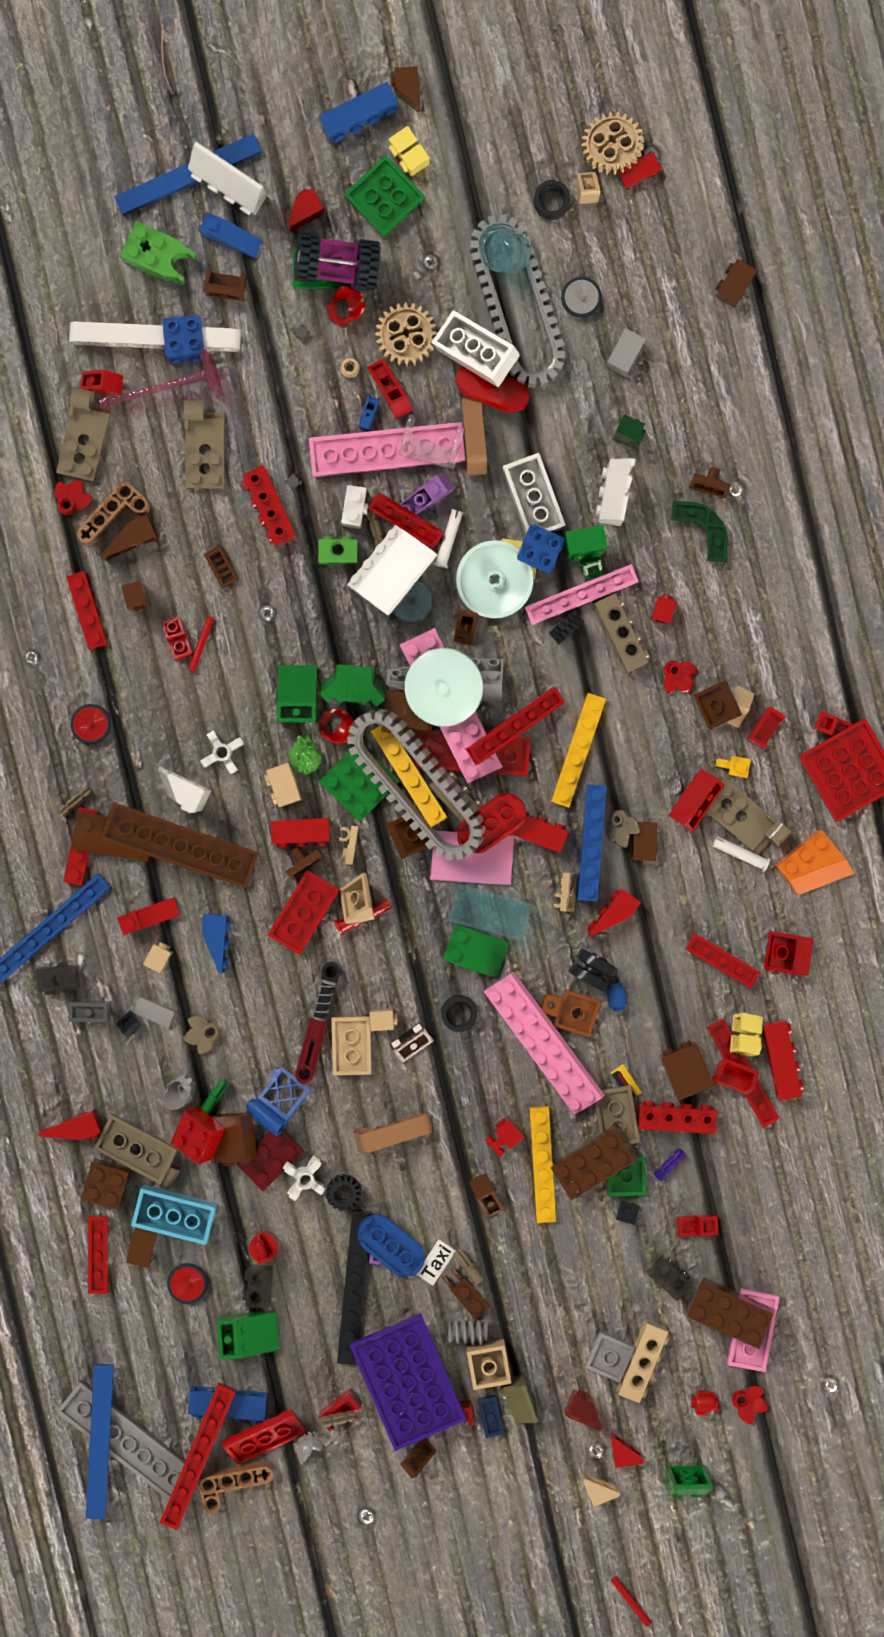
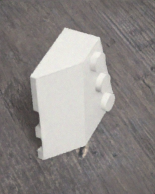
M610 459L607 468L603 467L601 479H605L604 487L600 486L598 498H602L601 505H597L595 517H598V523L621 526L623 523L629 495L627 492L632 480V474H629V472L635 465V459Z
M159 767L158 771L166 793L176 803L181 805L180 809L189 813L202 811L212 790L163 767Z

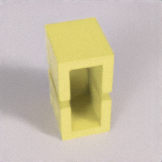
M407 126L389 138L388 149L393 157L397 156L401 161L399 166L404 173L408 172L410 177H412L430 164V157L420 143L416 144L418 140Z
M747 1013L733 1015L732 1032L741 1034L739 1036L731 1035L730 1053L745 1056L760 1055L762 1043L759 1035L763 1032V1017Z

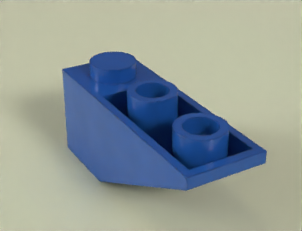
M205 913L203 914L202 935L218 972L222 974L224 969L228 967V958H225V951L229 950L230 939H227V931L231 929V920L228 919V915Z

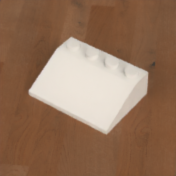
M194 143L188 170L192 173L191 177L199 183L202 180L208 184L207 188L217 194L219 191L224 194L223 198L229 203L234 204L236 202L241 206L240 210L247 215H250V213L256 215L267 197L263 186L199 143Z
M395 525L387 533L384 540L377 545L372 555L364 561L363 566L352 576L347 585L362 599L389 616L437 554Z

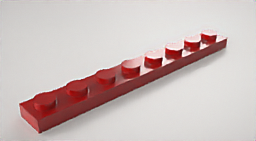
M218 1382L160 1520L161 1524L178 1530L236 1392L235 1388Z

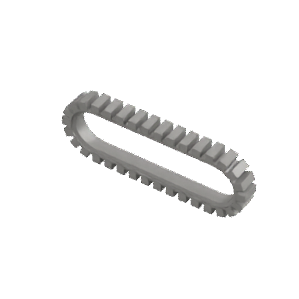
M500 214L499 222L496 221L495 215L487 218V224L482 220L478 224L477 230L474 229L470 240L472 264L475 265L476 276H479L478 282L480 288H482L483 298L486 299L487 310H491L489 316L491 322H493L494 332L498 333L497 336L513 345L484 257L482 243L488 234L499 230L508 232L516 240L550 344L553 360L552 364L545 371L531 373L523 369L517 359L509 374L512 378L519 375L517 381L522 384L529 380V388H535L536 381L539 382L540 387L547 386L548 380L552 383L557 378V373L560 374L564 363L562 362L565 360V351L560 350H563L564 342L563 339H558L561 333L559 327H556L555 315L551 316L553 308L549 304L548 293H545L544 281L540 282L542 274L538 270L537 258L533 259L535 252L533 247H530V236H525V227L522 224L517 227L518 220L513 217L507 223V215Z
M374 709L358 717L348 731L352 734L347 737V744H354V746L349 748L351 756L357 753L359 755L355 760L358 766L364 762L367 766L363 769L364 773L368 775L373 772L375 775L370 780L374 784L379 781L383 783L378 788L383 794L388 790L391 794L386 799L390 803L395 799L399 802L394 808L397 812H400L403 808L405 809L406 813L402 815V818L405 821H408L410 818L414 820L409 826L413 831L418 827L421 828L422 831L417 835L421 840L426 836L430 839L425 843L429 849L434 845L438 847L434 854L441 857L446 852L445 859L453 860L455 857L457 860L471 855L481 844L484 838L482 835L485 833V826L480 825L484 821L482 815L474 816L473 814L478 809L474 803L469 807L465 805L470 800L465 794L460 798L458 794L462 789L458 785L453 789L449 786L454 782L452 777L448 776L445 780L443 779L442 775L447 771L442 766L438 770L434 768L439 762L435 757L430 761L427 760L426 757L431 754L427 748L423 751L418 749L423 743L419 738L414 742L411 741L415 734L411 729L406 733L402 730L407 724L403 720L396 723L398 715L393 712L387 715V710L380 709L376 712ZM378 723L387 727L465 818L470 828L469 839L466 843L462 845L449 844L439 836L433 827L429 826L423 815L366 749L363 742V734L368 725Z

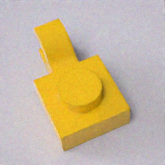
M731 756L730 761L717 759L715 766L728 769L727 775L748 778L751 759Z

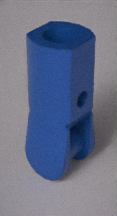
M368 394L358 428L365 431L371 430L380 402L379 397L376 399ZM368 404L375 406L374 410L367 409Z

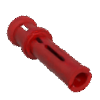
M387 898L372 905L374 917L392 910ZM344 918L333 920L340 936L352 928L357 929L359 924L365 922L345 924Z

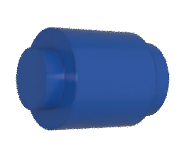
M622 982L610 984L606 990L609 1008H613L614 1011L624 1010L625 1006L628 1005L625 987L622 986Z

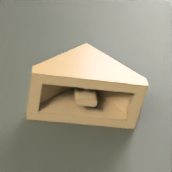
M596 172L577 173L579 204L597 203L600 196V187Z
M738 685L736 686L733 696L742 715L726 723L739 728L750 710L755 693Z
M583 1472V1483L593 1507L619 1497L620 1491L618 1486Z

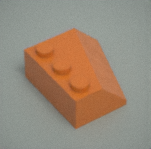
M820 829L813 832L773 865L797 895L854 874L846 858L823 830Z

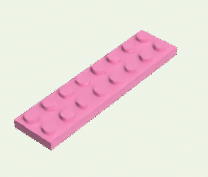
M462 422L309 438L313 477L466 461Z
M436 628L400 644L410 667L425 652L437 648H445ZM476 710L469 718L459 724L440 726L467 784L502 768L496 753L479 765H475L466 751L467 747L487 734Z
M514 971L484 991L574 1115L605 1096Z

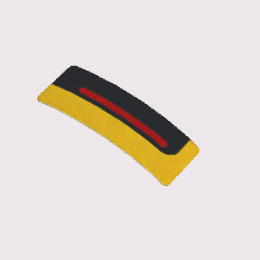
M623 1064L611 1072L619 1086L631 1085L633 1098L642 1093Z

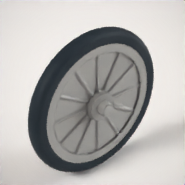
M577 277L570 280L564 286L561 294V301L565 310L578 318L594 314L600 307L602 300L599 286L593 280L586 277Z

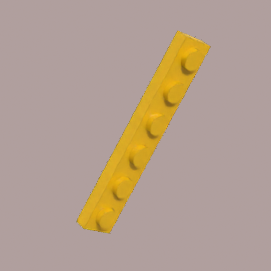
M587 693L551 802L570 807L606 701L605 698Z
M381 725L372 730L371 733L429 826L432 828L445 820L447 816L399 740L393 733L381 732Z
M549 1106L529 1107L537 1223L556 1222L553 1171L550 1168L552 1166Z

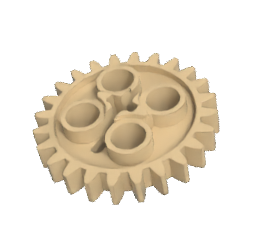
M609 112V117H605L602 114L601 120L595 117V124L589 122V129L584 130L586 136H582L583 144L581 146L582 150H584L583 156L587 157V164L592 162V169L598 166L599 173L606 169V175L609 174L610 170H613L614 175H616L617 169L624 173L625 166L631 169V162L636 164V157H641V150H644V145L642 144L644 143V136H642V129H639V123L634 124L633 117L627 120L626 113L623 117H620L619 112L616 113V116ZM613 129H619L617 132H612ZM597 140H603L602 143H596ZM624 143L630 144L627 147L622 146ZM609 154H613V155H614L612 158H607V157H606V156L609 155Z
M405 302L404 308H401L399 303H397L396 310L390 306V313L383 312L385 319L379 318V322L382 325H376V329L380 332H376L375 337L380 338L376 341L377 345H382L379 351H386L384 358L391 356L390 362L393 363L396 359L398 360V366H400L402 361H405L406 367H408L409 361H412V364L415 366L416 359L422 363L423 355L428 358L429 353L427 350L434 351L431 345L434 340L432 337L437 335L436 331H432L436 329V324H430L433 321V317L427 318L428 311L422 313V306L416 310L415 303L409 308L407 302ZM410 319H416L418 321V324L416 326H410L408 325V321ZM392 324H397L400 328L398 331L393 332L389 327ZM404 331H407L409 334L408 338L403 335ZM416 337H420L423 339V343L416 345L413 343V340ZM400 342L405 345L402 350H397L394 347L396 343Z

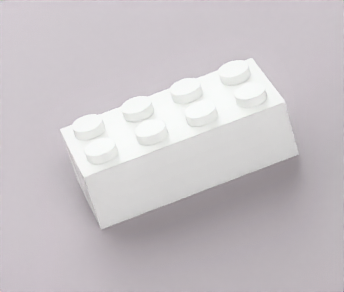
M454 310L432 341L438 352L497 387L500 386L520 356L513 345Z
M537 453L504 465L502 472L525 534L531 524L552 533L564 529L566 525L540 454Z

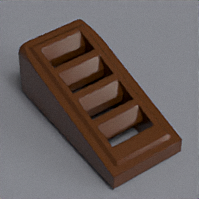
M221 545L203 553L222 589L239 580ZM220 552L221 556L213 560L210 559L211 556ZM222 559H224V561H225L224 563H222L221 565H219V566H217V567H215V566L213 565V564H215V563L221 561ZM228 566V570L218 574L217 571ZM230 573L232 574V577L222 581V577Z

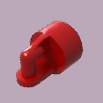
M263 1230L257 1232L249 1244L251 1257L258 1264L274 1259L279 1248L278 1238L270 1231Z

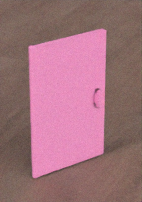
M436 831L447 843L459 845L457 832ZM507 836L484 853H472L460 860H457L456 857L453 860L445 859L446 852L441 857L437 856L434 853L438 847L434 845L430 880L512 885L514 836Z

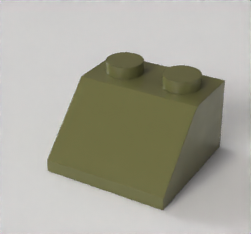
M524 1374L511 1378V1384L502 1385L503 1388L500 1389L503 1400L507 1399L509 1404L506 1407L509 1418L513 1417L515 1423L538 1422L536 1409Z

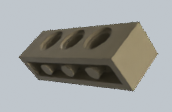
M615 593L594 603L593 606L625 673L627 674L648 664L649 654L645 648L642 649L639 643L641 638L638 632L632 629L631 624H633L630 615L625 614L622 608L625 606L620 596L617 597ZM611 611L618 612L619 619L616 621L610 619L609 613ZM619 628L627 630L626 638L619 637ZM628 645L635 647L636 653L634 655L627 654L626 647Z

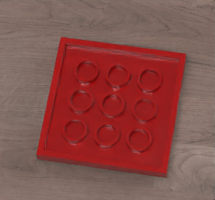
M866 718L861 719L798 755L800 762L836 823L884 796V750Z

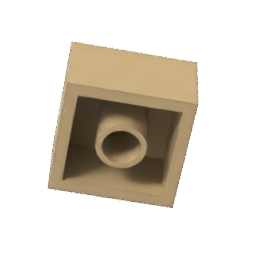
M291 763L266 770L267 775L264 776L267 785L272 786L274 793L271 794L274 805L278 804L279 807H284L303 800Z
M504 1339L485 1342L482 1346L479 1344L466 1346L473 1390L511 1384Z

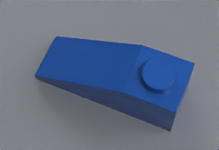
M208 212L199 229L202 237L252 258H256L262 243L260 238Z

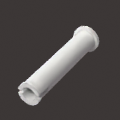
M454 509L451 510L437 560L433 563L435 566L448 569L447 563L463 512L458 511L457 518H455L457 510Z
M719 836L715 838L712 847L762 869V872H765L770 862V858L765 859Z

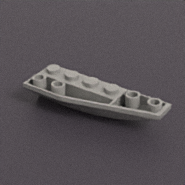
M471 658L482 676L483 693L481 701L502 702L504 659ZM410 666L388 669L386 685L405 691V680Z

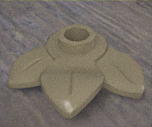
M617 810L612 814L607 836L609 841L616 840L618 845L626 848L630 834L640 833V828L635 818L629 817L623 810Z
M190 1017L188 1022L192 1029L186 1033L183 1040L189 1044L197 1045L199 1054L210 1051L213 1042L221 1035L220 1027L216 1023H209L204 1017ZM210 1028L214 1029V1035H209L208 1030Z

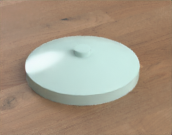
M494 540L480 543L465 554L457 570L456 582L459 595L470 610L488 618H503L514 614L525 605L533 589L534 576L530 565L517 560L520 549L510 543Z
M437 648L425 652L413 662L406 676L405 695L410 708L419 718L432 725L452 726L463 722L475 712L482 698L483 681L477 665L469 656L455 649Z

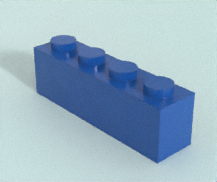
M387 81L320 115L319 122L330 143L334 141L340 142L346 135L350 133L355 134L362 127L377 123L379 118L385 115L387 117L393 115L398 109V101Z
M192 1386L189 1395L188 1414L196 1418L204 1417L216 1388ZM236 1390L225 1418H231L232 1421H242V1419L250 1420L252 1423L265 1421L268 1392Z

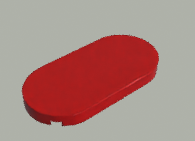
M463 366L457 371L455 384L463 395L507 413H515L518 410L522 411L528 404L529 391L527 387L513 378L506 376L500 386L497 387Z
M510 793L499 794L473 813L474 816L482 815L484 821L480 825L485 826V833L482 835L484 838L473 853L486 852L522 826L526 816V807L518 796ZM465 819L459 824L457 829L459 845L466 843L470 835V828Z

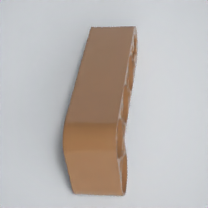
M464 397L461 399L467 475L487 474L482 403L469 397Z
M120 483L78 529V539L86 545H93L127 507L131 508L138 515H146L150 511V503L130 484ZM129 488L131 491L130 495L122 497V491ZM139 501L145 502V507L142 510L136 509V504ZM114 502L117 503V509L109 511V505ZM104 517V524L97 526V518ZM92 525L97 531H94L90 526ZM85 532L91 536L89 539L84 535Z
M425 1112L375 1128L359 1129L354 1131L353 1135L357 1150L362 1153H369L429 1134L433 1130L429 1114Z
M263 1460L205 1472L199 1484L204 1510L210 1514H214L219 1510L222 1502L221 1492L269 1483L274 1475V1464L269 1460ZM249 1473L251 1478L246 1479L242 1474ZM229 1476L233 1481L226 1482L223 1477ZM210 1480L214 1485L208 1486L204 1481ZM215 1499L217 1504L212 1505L208 1500Z

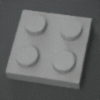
M599 1331L584 1366L591 1371L620 1383L633 1355L635 1346Z

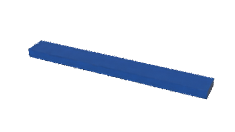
M253 133L212 153L230 165L235 166L261 154L262 150ZM189 163L114 196L122 215H127L197 183L198 181L191 177L192 173L188 170Z
M100 873L96 874L0 958V984L112 888Z
M94 1364L85 1519L105 1520L114 1364Z

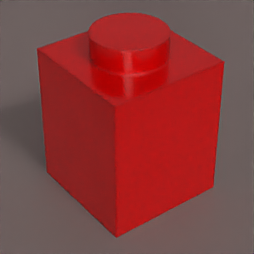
M666 594L658 596L650 620L669 625L677 601L673 600L674 597Z

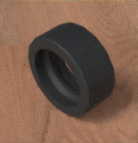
M547 180L541 183L534 195L533 203L536 212L547 220L561 218L569 208L570 192L565 184L557 180ZM554 189L562 194L563 204L558 210L550 211L542 206L540 199L546 190Z
M464 995L449 997L441 1009L444 1025L455 1032L469 1030L477 1020L475 1003ZM456 1002L465 1003L470 1008L471 1016L464 1024L457 1025L448 1017L450 1006Z

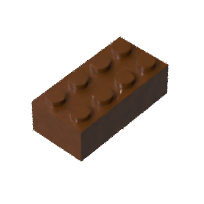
M615 1124L554 1162L550 1168L572 1201L634 1163L638 1155L619 1125Z
M703 1277L687 1317L760 1349L775 1309Z

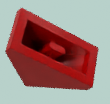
M613 1432L610 1434L615 1468L644 1463L643 1454Z

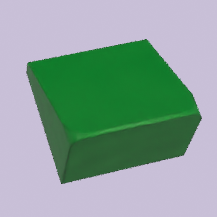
M588 557L580 561L586 582L604 575L599 557Z

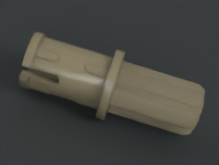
M458 1249L454 1252L453 1256L463 1268L462 1271L467 1273L474 1285L480 1283L484 1276L474 1265L475 1262L470 1260L463 1249Z

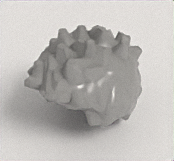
M184 1074L167 1084L163 1098L165 1107L172 1111L187 1109L196 1099L194 1094L196 1082H193L192 1078H187V1074Z
M315 1431L313 1433L308 1432V1435L305 1433L300 1437L298 1442L293 1444L300 1464L306 1466L309 1464L310 1459L321 1457L322 1451L330 1444L332 1438Z

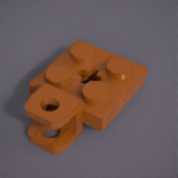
M564 989L562 998L553 994H544L540 1008L544 1013L555 1017L553 1022L555 1027L590 1038L602 1001ZM549 1002H553L551 1007H547ZM580 1008L582 1015L574 1018L572 1011Z

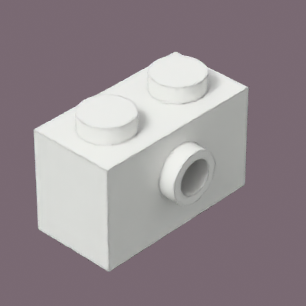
M347 485L341 521L343 527L361 529L363 515H367L368 503H366L367 488Z

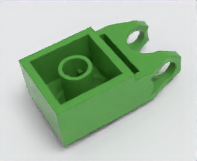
M135 221L120 257L124 263L165 281H175L184 284L186 281L185 277L174 270V264L181 258L195 260L197 255L186 248L181 241ZM150 247V250L144 252L145 248Z

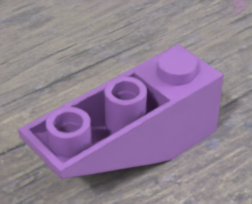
M446 472L434 476L407 497L400 505L419 515L446 497L456 487Z

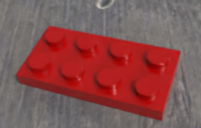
M306 870L267 936L301 955L340 889L311 871Z
M291 1409L282 1412L276 1417L267 1419L254 1427H249L237 1435L230 1436L222 1441L223 1448L237 1465H240L303 1436L305 1433L307 1434V1429Z

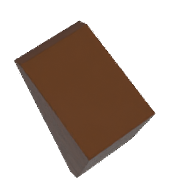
M459 609L454 635L455 642L472 645L478 613Z

